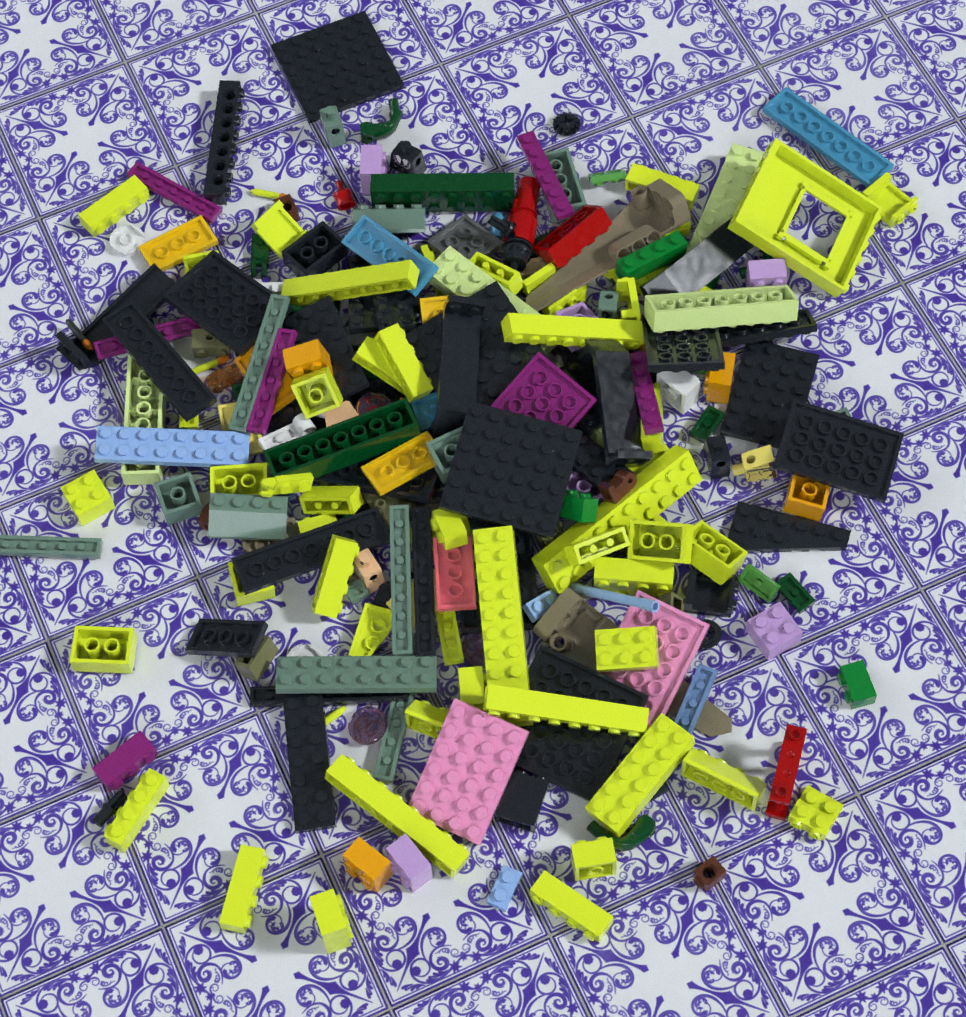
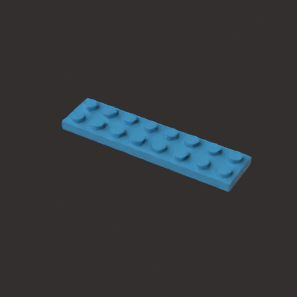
M787 87L763 107L762 112L867 188L886 172L889 173L894 168L892 162Z

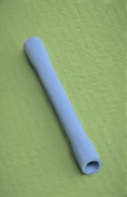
M577 582L572 583L568 587L578 595L633 606L654 613L659 609V602L652 599L638 598L586 586Z

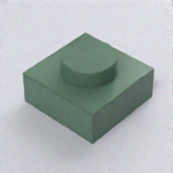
M360 578L348 584L346 595L352 605L370 597Z

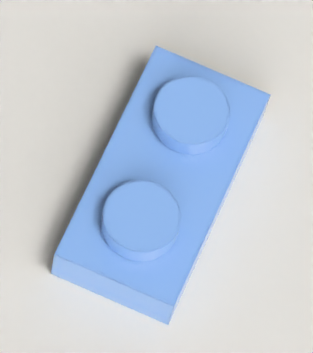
M551 589L527 602L522 608L531 622L534 623L542 618L558 596Z
M503 865L487 899V904L506 912L523 872Z

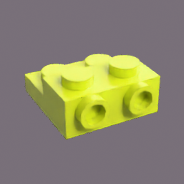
M807 785L790 812L787 821L794 828L803 829L808 832L812 838L824 841L844 805Z

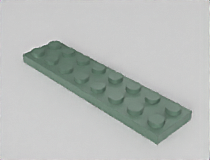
M437 655L425 657H277L275 690L276 694L437 692Z

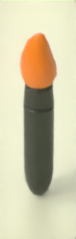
M66 319L68 328L87 350H93L90 340L85 337L72 320Z

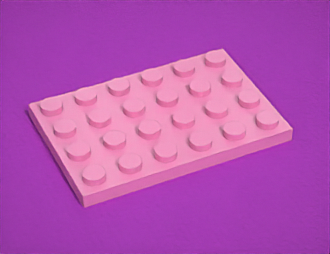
M637 590L634 597L656 600L659 602V609L654 613L629 606L619 628L655 626L658 633L660 669L602 672V674L649 695L645 708H649L647 729H649L661 713L666 715L710 625Z
M454 698L408 806L415 807L421 816L432 820L435 825L477 845H481L530 731L497 716L488 715V712Z

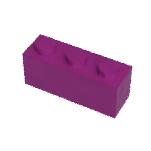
M139 731L95 765L92 770L107 790L111 792L119 789L129 777L135 776L144 765L152 763L158 753L153 744Z

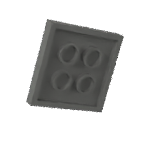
M466 214L427 240L428 247L439 256L451 246L468 260L476 252L489 257L501 249L503 244L502 240Z

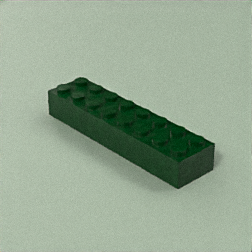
M514 173L371 174L370 194L372 207H375L376 204H386V207H393V204H404V207H411V204H422V207H426V212L432 213L509 212L513 208L515 199Z
M404 398L263 450L272 477L311 472L315 479L393 450L420 435L421 432L408 400Z

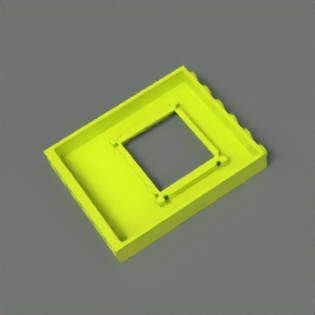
M775 138L767 146L727 228L773 258H785V265L837 298L840 294H845L849 289L850 285L848 283L856 274L855 268L863 258L861 256L862 252L869 245L868 239L875 232L874 226L881 218L880 213L883 207ZM805 192L846 217L827 258L786 233Z

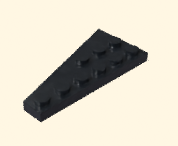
M738 501L727 538L747 552L774 553L791 552L792 550H802V552H809L810 550L846 551L851 530Z

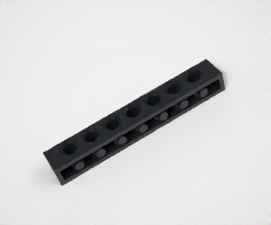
M219 81L203 192L204 198L216 205H227V200L231 197V187L229 185L233 183V173L231 171L235 168L233 156L237 154V145L235 144L236 140L239 139L237 127L241 125V117L239 116V113L243 110L241 98L244 99L245 90L241 87L240 81Z

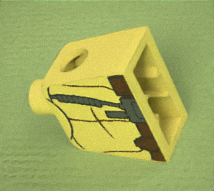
M771 445L742 453V463L731 465L734 476L745 474L748 482L777 478L776 469L773 468L774 457Z

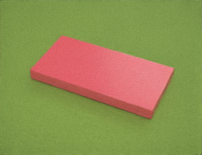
M472 535L467 536L468 544L445 550L443 544H439L437 538H433L437 612L477 609Z

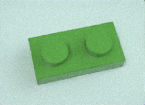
M622 168L588 174L589 182L594 184V186L604 185L606 181H611L612 183L622 182V179L626 178V171Z
M751 564L746 565L737 580L767 603L773 600L781 587Z

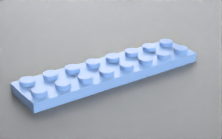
M97 426L94 460L95 463L190 467L249 464L250 433Z

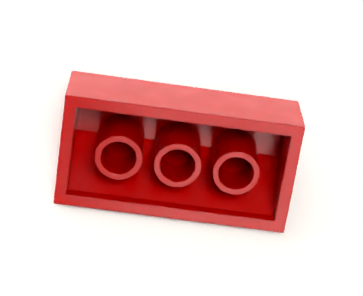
M585 204L573 216L535 245L533 250L548 264L551 262L556 268H562L568 264L569 259L579 255L582 252L581 249L594 243L598 235L606 233L609 230L608 227L613 223L602 206Z

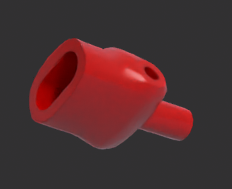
M337 180L335 182L337 191L332 194L339 211L351 209L355 206L352 190L350 187L344 188L342 181Z

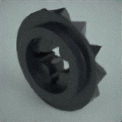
M563 111L562 114H557L556 118L553 119L554 130L563 136L574 135L581 127L580 119L577 114L573 115L572 112L565 113ZM565 120L568 121L569 127L564 123Z
M702 619L701 621L710 625L707 634L711 635H709L708 640L704 637L700 648H708L710 650L720 642L722 631L716 622Z

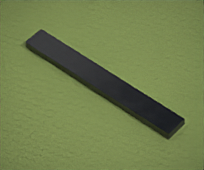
M431 506L411 508L416 657L436 656L433 543L430 523L432 519Z
M276 686L250 687V707H283L282 694H276ZM323 693L324 705L409 701V693Z

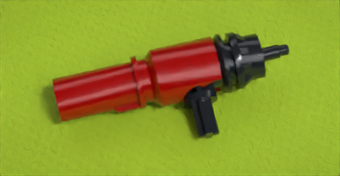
M525 176L519 180L516 198L514 199L513 208L507 222L505 223L494 215H491L488 220V224L500 230V236L504 238L501 252L503 264L518 272L523 271L531 260L537 230L536 209L540 185L537 179L531 176Z

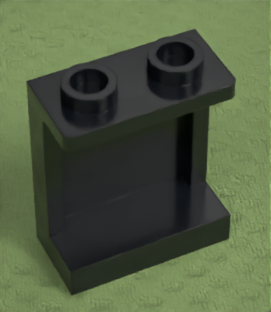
M689 568L684 612L731 618V613L736 611L737 600L733 599L734 593L738 594L739 589L736 575L732 574L731 579L720 585L707 575L697 574V569Z
M521 770L513 771L495 813L496 822L535 833L537 820L546 793L549 790V781H546L541 776H529Z

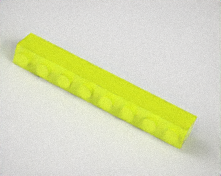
M404 260L304 277H294L284 280L281 295L290 298L289 304L304 306L313 304L329 295L333 301L416 289L420 270L412 260Z
M508 313L501 321L504 342H512L513 344L529 343L530 345L546 344L548 346L563 345L565 347L580 346L584 348L585 339L619 341L629 350H636L644 343L643 325L640 320Z
M493 684L486 686L483 711H488V715L500 716V713L508 714V718L520 719V716L528 717V721L540 722V719L548 720V724L560 725V722L568 723V727L571 728L588 726V730L600 731V728L608 729V733L620 734V731L628 732V736L640 737V734L646 733L649 708Z
M341 754L326 770L325 780L398 837L406 833L424 857L452 879L467 863L470 853L463 844H457L452 840L450 834L439 830L432 820L421 816L415 807L408 806L401 796L390 792L383 782L372 778V775L366 769L359 768L352 758Z

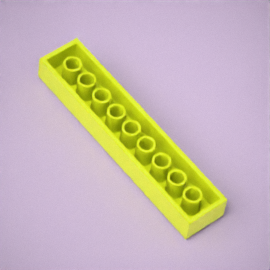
M678 445L671 447L636 475V485L618 503L613 504L603 501L599 504L596 522L575 523L531 558L546 587L550 590L553 589L555 593L560 595L572 583L576 582L595 566V559L580 565L570 566L564 550L565 546L609 529L623 526L629 539L630 519L652 521L655 516L661 514L703 479L689 450ZM608 553V554L603 555V556H601V557H607V556H608L609 554H611V553Z
M510 525L473 530L487 685L493 684L530 690L513 527ZM501 713L500 716H497L519 727L533 725V722L528 721V717L520 716V719L508 718V714Z

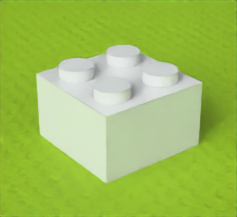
M664 371L657 373L656 383L660 384L663 399L684 415L698 402L700 381L697 376L687 371L678 373Z

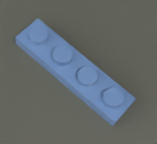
M700 663L674 721L691 735L718 674V670Z

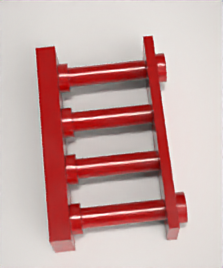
M787 724L765 813L767 817L782 821L786 820L807 733L806 728Z

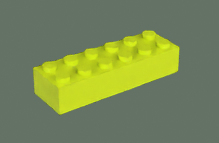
M661 713L585 806L587 814L616 837L620 838L695 745L694 736Z

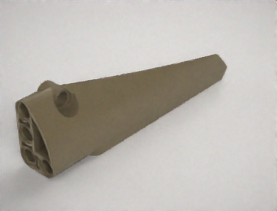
M660 178L645 187L638 186L632 189L631 196L633 200L611 221L613 224L608 227L609 230L602 235H598L594 243L581 249L582 252L579 255L572 257L566 266L560 268L526 297L525 303L538 312L563 298L574 289H578L614 269L617 260L659 240L660 237L690 221L691 216L685 196Z
M566 588L537 622L533 632L558 653L597 671L594 630L615 629L619 627L593 608L572 589ZM560 639H564V645L561 648H557V642ZM682 681L667 711L668 714L675 718L690 686L686 681ZM707 699L695 729L710 737L731 733L732 719Z

